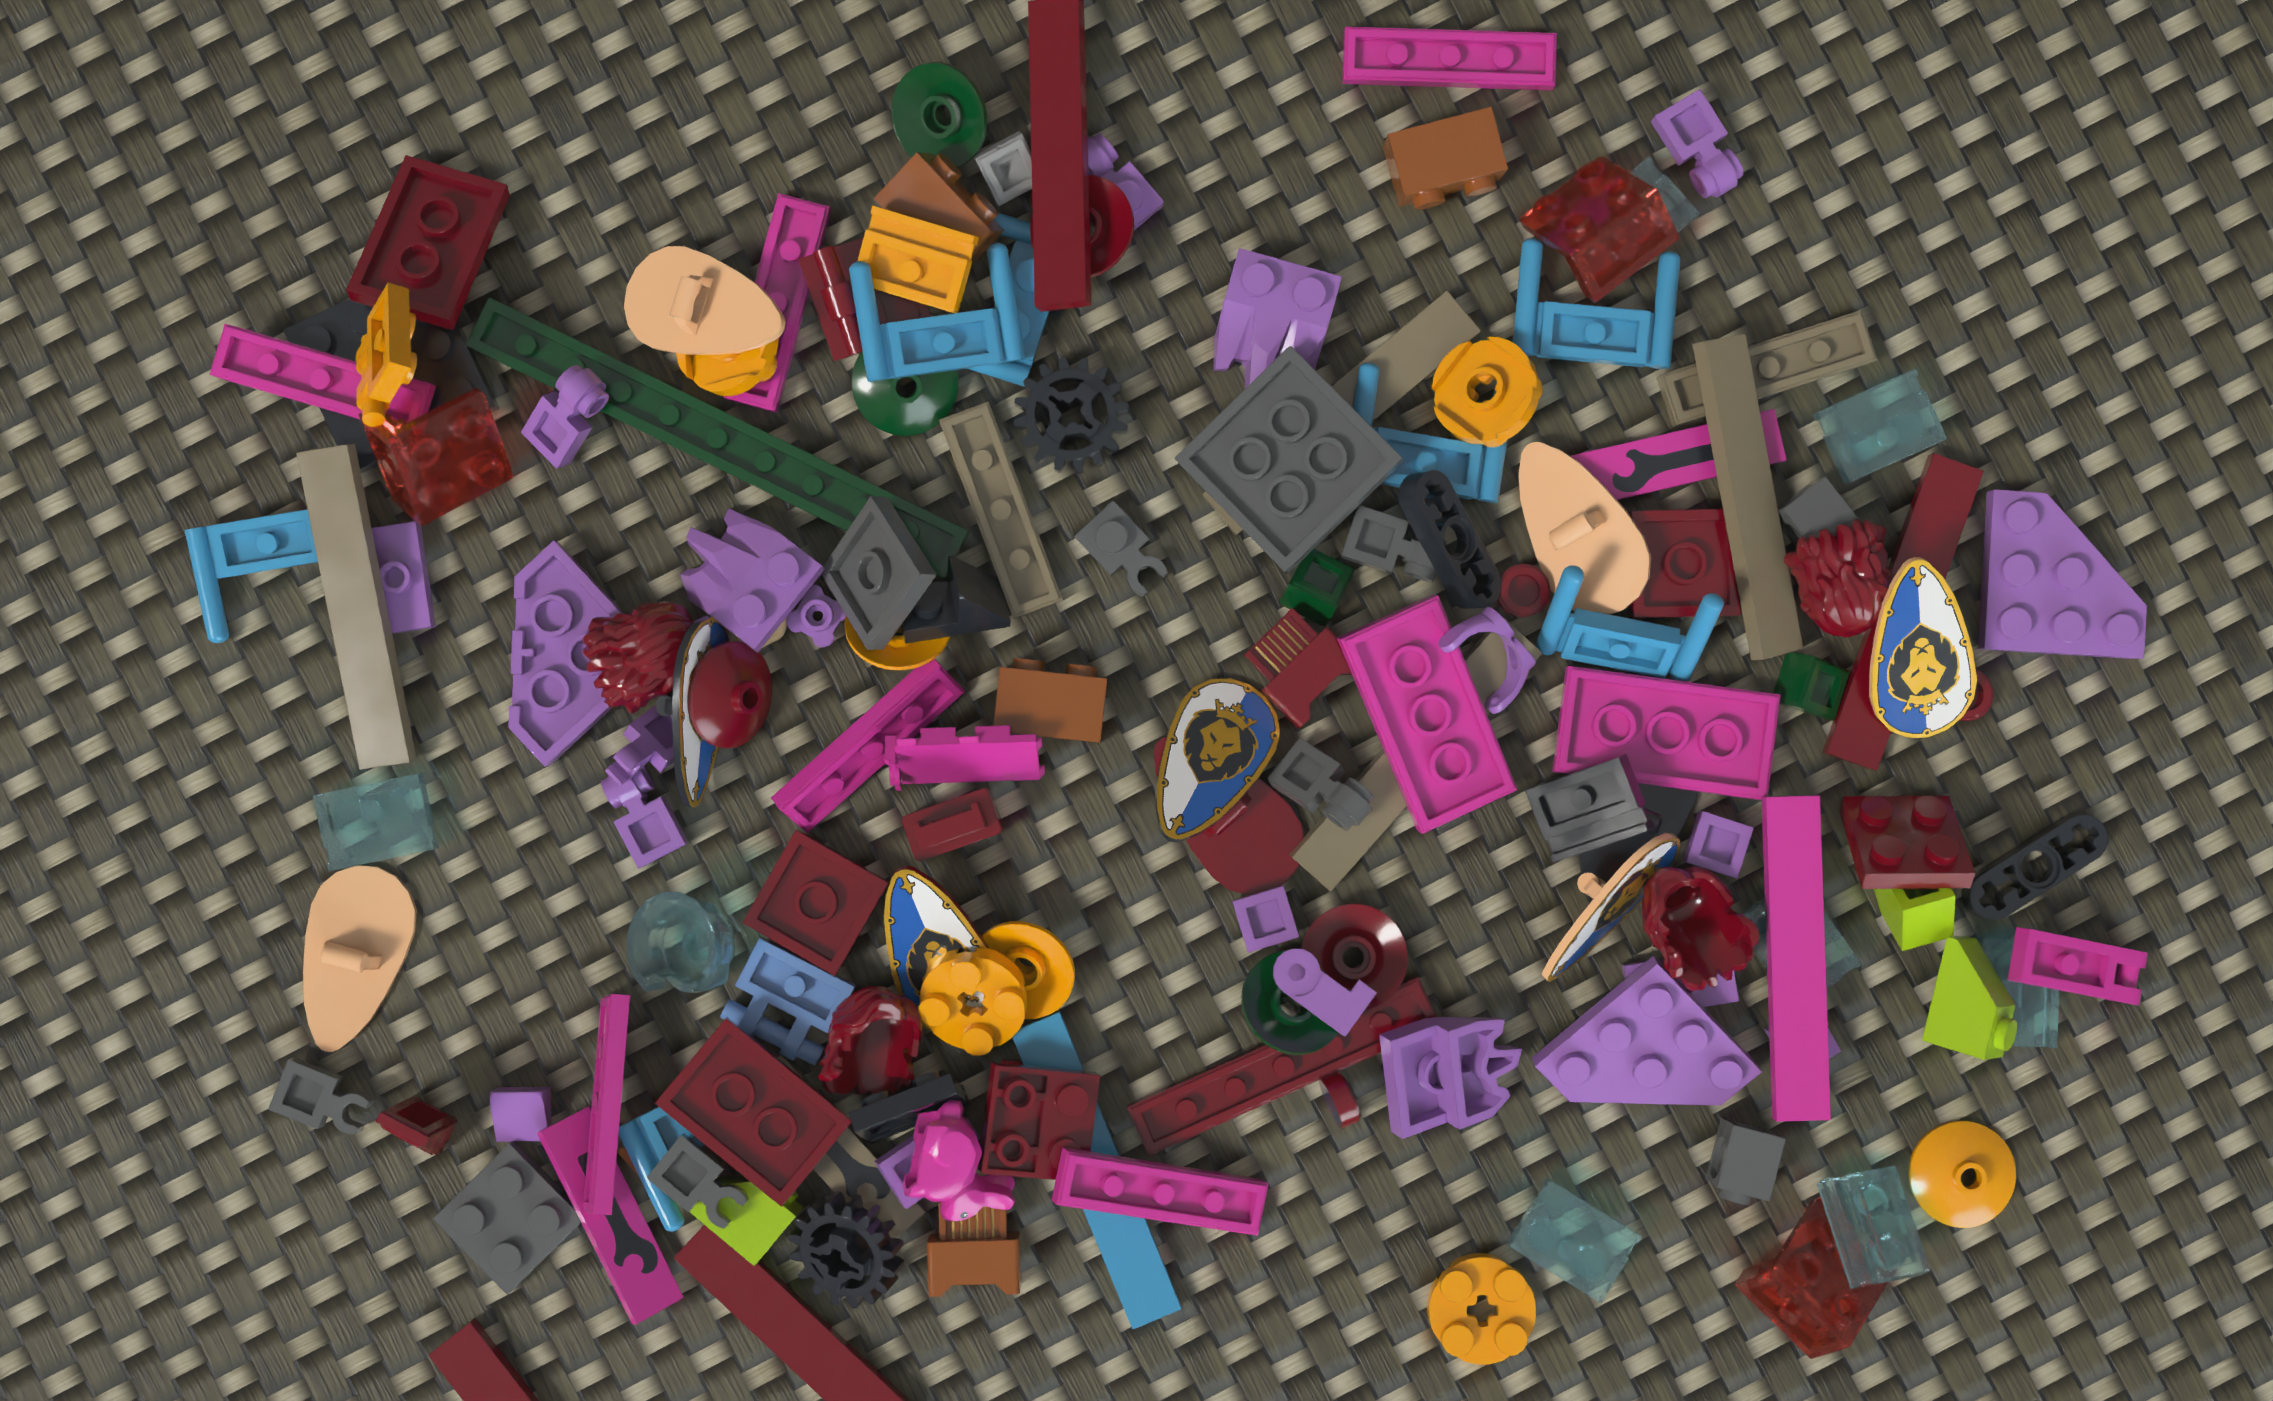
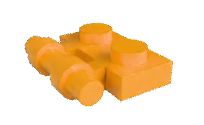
M389 282L367 317V334L363 335L361 345L356 352V369L362 376V380L356 390V404L362 411L363 422L371 427L380 426L385 422V411L389 409L391 401L401 384L408 385L411 382L417 365V355L411 352V338L415 329L416 316L414 313H410L409 289Z

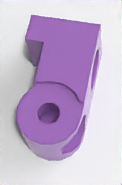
M1290 949L1283 952L1277 958L1274 965L1273 976L1276 985L1344 1037H1346L1377 994V992L1360 980L1348 991L1322 972L1317 959L1304 949Z

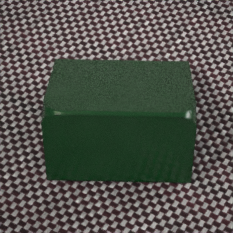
M1314 548L1296 567L1280 599V604L1288 609L1293 608L1298 614L1319 625L1325 626L1337 609L1355 569Z
M1790 652L1785 655L1773 694H1780V705L1834 721L1850 671L1815 656Z

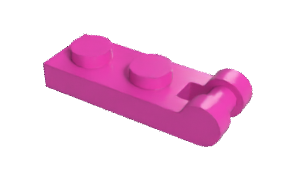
M2016 927L2008 981L2139 1006L2142 993L2141 989H2136L2140 968L2146 969L2148 953Z

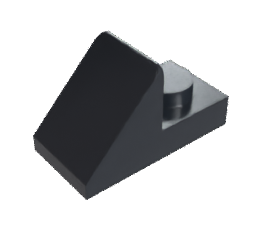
M948 556L947 580L933 582L928 586L901 624L905 644L1006 628L1010 627L1011 620L999 579L954 556Z

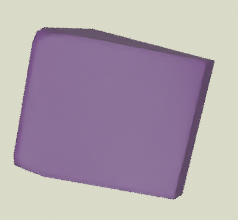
M498 1087L490 1091V1107L496 1142L540 1141L537 1132L551 1125V1087Z

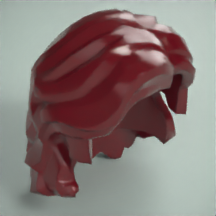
M1854 518L1849 522L1848 526L1844 524L1838 525L1835 537L1827 529L1820 530L1819 536L1811 533L1808 538L1802 535L1797 542L1796 553L1790 552L1784 557V563L1791 568L1790 573L1795 576L1799 584L1798 593L1802 601L1800 608L1827 634L1847 638L1859 635L1877 625L1882 602L1893 580V573L1887 567L1888 553L1884 548L1886 528L1880 524H1874L1871 520H1864L1861 523L1860 519Z
M666 601L643 603L638 608L633 609L632 614L618 613L612 617H596L591 620L588 626L589 631L583 637L582 643L586 647L582 649V654L590 659L586 667L589 673L602 671L593 683L596 689L602 688L601 697L605 698L604 703L610 707L624 705L627 711L633 714L640 707H645L650 700L657 696L673 693V674L677 652L684 634L694 622L686 608L682 605Z
M1689 866L1684 870L1665 867L1650 877L1644 887L1642 929L1649 936L1652 946L1662 952L1665 958L1664 967L1666 971L1669 972L1671 978L1681 979L1685 987L1690 991L1704 990L1707 984L1711 987L1717 986V974L1726 981L1732 980L1733 970L1741 971L1747 967V962L1752 961L1754 957L1753 949L1759 940L1758 928L1742 913H1737L1731 909L1734 900L1730 890L1711 871L1698 866Z
M867 986L844 999L832 1013V1020L827 1032L829 1042L825 1049V1056L819 1063L823 1066L818 1076L822 1080L823 1089L829 1094H848L855 1087V1095H863L867 1092L875 1094L887 1090L894 1094L896 1090H904L911 1087V1081L914 1080L912 1056L917 1058L918 1048L922 1039L923 1026L918 1006L907 996L896 994L881 986Z

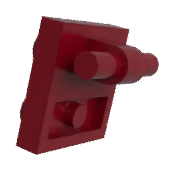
M864 237L835 247H825L814 251L811 255L798 259L834 362L862 352L849 268L858 261ZM874 289L880 325L931 317L928 305Z
M1002 1059L1001 1063L991 1062L980 1146L982 1155L978 1164L979 1172L981 1174L1056 1180L1062 1147L1091 1152L1100 1075L1089 1071L1023 1065L1022 1061L1015 1059Z

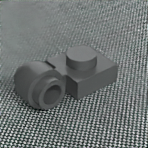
M1361 505L1357 507L1340 558L1391 574L1396 559L1399 557L1405 563L1403 573L1410 577L1433 582L1437 574L1416 534L1414 540L1407 541L1403 539L1409 521Z
M1299 738L1267 778L1272 787L1312 814L1325 799L1327 806L1323 809V814L1344 831H1348L1352 825L1359 826L1372 810L1369 804L1374 799L1373 794L1353 778H1348L1344 784L1340 783L1339 780L1345 774L1341 764Z

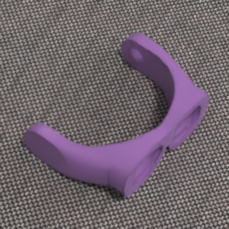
M1486 607L1480 614L1464 620L1451 628L1440 638L1438 645L1443 652L1448 653L1460 646L1469 636L1478 632H1494L1501 637L1507 655L1506 678L1501 687L1485 703L1490 713L1495 714L1504 710L1519 694L1529 670L1536 664V661L1525 646L1513 637L1514 632L1505 619L1491 607Z

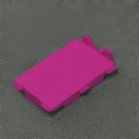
M1010 725L976 726L975 736L956 737V727L920 728V738L896 739V735L885 736V764L889 765L890 786H895L896 791H901V780L902 784L1040 780L1045 774V765L1039 766V749L1042 747V738H1037L1036 734L1010 735Z

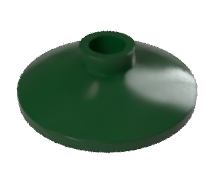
M942 62L925 63L907 72L895 89L891 107L892 123L901 146L911 158L916 152L933 153L934 156L941 153L959 168L970 162L977 155L986 136L987 113L979 89L963 71ZM945 105L950 111L951 122L944 115Z
M861 352L852 372V392L858 409L876 428L893 435H917L934 428L940 423V419L945 418L949 414L958 392L957 370L909 376L916 382V388L913 393L902 395L896 390V383L901 378L867 382L863 352Z
M1285 951L1270 954L1261 959L1251 969L1243 984L1241 1004L1249 1027L1263 1043L1279 1052L1291 1055H1305L1319 1051L1327 1046L1339 1032L1296 1002L1276 985L1273 976L1274 965L1277 958ZM1280 1003H1291L1296 1010V1015L1290 1016L1282 1010Z

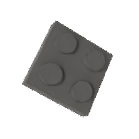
M870 496L824 564L823 568L825 570L821 574L867 650H884L937 575L888 497Z
M515 1141L510 1142L433 1218L507 1295L581 1224L568 1195Z

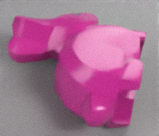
M952 1099L944 1103L937 1111L918 1114L913 1136L915 1147L910 1172L905 1174L903 1179L904 1195L914 1198L924 1197L932 1202H941L940 1213L942 1218L947 1221L968 1219L976 1215L983 1206L1001 1210L1011 1209L1015 1203L1012 1193L1015 1186L1014 1178L1012 1176L993 1174L979 1176L976 1173L982 1150L973 1127L962 1116L964 1108L961 1101Z

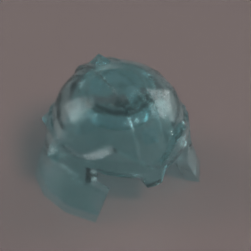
M661 892L647 899L634 914L627 933V959L633 977L645 992L663 989L666 984L664 978L676 989L687 993L707 991L728 981L729 966L734 958L736 949L735 937L728 919L715 907L714 903L696 900L681 892Z

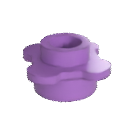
M812 585L802 597V601L796 611L789 613L786 623L792 632L802 631L812 637L816 646L828 647L834 642V633L839 628L841 621L845 620L846 614L837 600L834 601L824 595L820 586ZM816 611H821L823 614L822 620L815 621L813 614Z

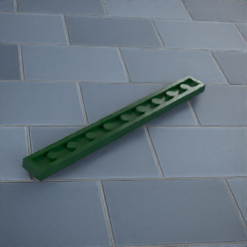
M490 297L466 343V346L557 391L559 390L555 387V384L568 368L574 365H579L582 369L590 368L606 384L605 392L609 395L608 402L600 412L845 531L849 529L870 496L888 497L937 576L945 580L947 579L948 556L957 558L969 534L968 530Z

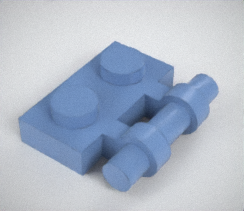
M760 937L735 984L736 987L753 995V998L748 1008L729 999L720 1018L725 1020L728 1017L751 1037L755 1035L780 1048V1055L792 1061L798 1057L815 1066L825 1047L808 1039V1033L812 1026L826 1033L828 1032L832 1013L844 999L853 993L856 984L839 975L834 976L794 952L764 937ZM769 1004L797 1017L791 1030L764 1016Z

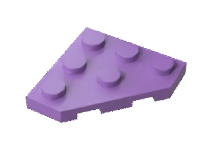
M1987 491L1978 649L2144 659L2147 605L2047 493Z
M555 540L514 576L516 615L515 630H512L511 674H513L512 706H509L508 728L544 767L551 766L613 708L604 703L605 698L601 697L602 688L596 689L593 683L602 671L589 673L586 667L590 659L582 654V649L586 647L582 642L583 637L589 631L588 626L593 618L612 617L618 613L625 614L567 550Z
M1654 955L1532 1057L1535 1067L1570 1102L1721 1106L1762 1072L1758 1063L1676 978L1670 977L1669 972L1666 971L1665 967Z

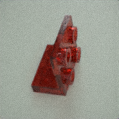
M1599 157L1583 165L1576 172L1575 176L1551 194L1541 197L1534 204L1533 208L1519 219L1526 231L1565 257L1584 296L1594 303L1680 239L1658 189L1605 157Z
M474 388L408 423L402 418L395 420L385 411V422L382 425L371 427L363 422L362 413L358 414L392 501L420 526L430 523L511 480L513 477V471L486 395L478 388Z
M1819 1197L1810 1202L1774 1259L1744 1269L1734 1285L1810 1359L1850 1348L1894 1274V1267L1822 1197Z

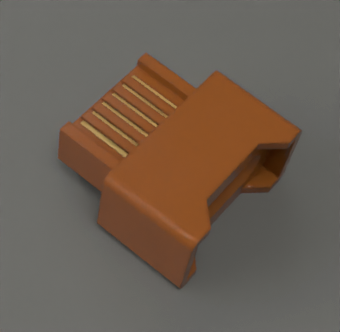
M939 1202V1233L930 1234L927 1240L928 1296L942 1297L952 1285L996 1284L1006 1295L1020 1294L1022 1286L1020 1231H1008L1007 1210L983 1206L976 1215L968 1219L947 1221L941 1216V1202Z

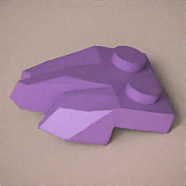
M1239 248L1214 337L1213 372L1228 371L1234 362L1242 363L1245 368L1246 389L1289 346L1315 370L1342 276Z
M728 509L724 517L728 528L721 539L690 527L686 538L687 542L704 563L699 568L685 570L680 576L690 602L708 616L714 617L722 626L758 653L825 569L771 526Z
M1484 1017L1424 1018L1379 1034L1391 1132L1404 1139L1447 1122L1460 1130L1492 1118L1511 1096L1508 1089L1497 1084V1078L1518 1067L1522 1052L1521 1048L1509 1045H1494V1040L1503 1033L1505 1019Z

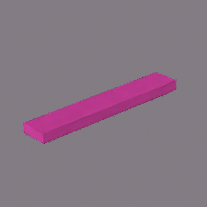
M1820 796L1761 797L1772 1119L1777 1122L1831 1120Z

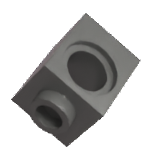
M1826 476L1811 481L1778 507L1781 529L1796 548L1797 542L1802 535L1808 538L1811 533L1819 536L1820 530L1827 529L1835 537L1838 525L1844 524L1848 526L1849 522L1854 518L1858 519Z
M1721 1117L1705 1179L1715 1187L1720 1188L1719 1197L1749 1206L1751 1205L1752 1197L1770 1202L1786 1139L1772 1130Z

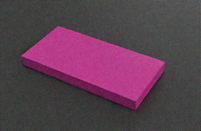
M1435 594L1337 637L1414 825L1421 834L1518 790L1460 647L1458 646L1455 650L1445 653L1438 645L1440 638L1451 629V625L1439 596Z
M1567 666L1565 667L1552 772L1570 774L1627 754L1638 784L1762 800L1761 797H1768L1780 694Z

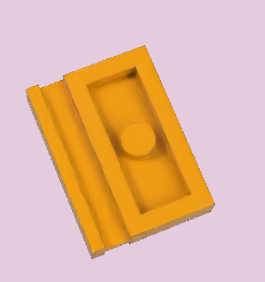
M872 205L870 213L872 217L869 228L865 231L858 261H864L870 265L874 289L948 312L958 313L972 265L971 258L974 247L977 245L979 237Z

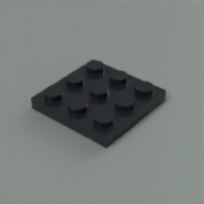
M348 299L283 331L290 343L356 362V352L361 345L363 335L367 334V317L373 307ZM416 320L411 338V352L417 355V365L413 379L436 386L421 437L383 426L371 427L366 425L363 420L320 408L337 446L355 444L361 474L500 409L473 350L466 346L468 339L459 320H457L453 330Z

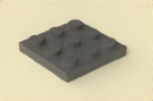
M1291 346L1281 353L1174 458L1286 574L1291 572L1404 462L1403 458Z

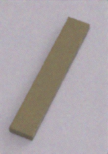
M1446 291L1336 382L1332 388L1353 408L1359 367L1364 363L1376 364L1380 369L1372 421L1374 422L1434 372L1443 358L1453 348L1469 340L1471 341L1481 330L1451 294ZM1206 491L1202 494L1204 499L1235 536L1243 531Z
M1746 334L1694 343L1692 345L1751 660H1764L1803 649L1789 568L1784 563L1786 551Z
M347 444L298 452L296 454L359 770L412 762L417 757L355 444Z
M1505 619L1514 632L1513 637L1525 646L1536 661L1542 652ZM1486 632L1464 656L1487 715L1490 711L1485 706V703L1501 687L1506 678L1507 655L1501 637L1494 632ZM1383 749L1355 779L1374 796V799L1369 804L1372 810L1359 826L1352 825L1348 831H1344L1323 815L1289 854L1330 892L1407 806Z

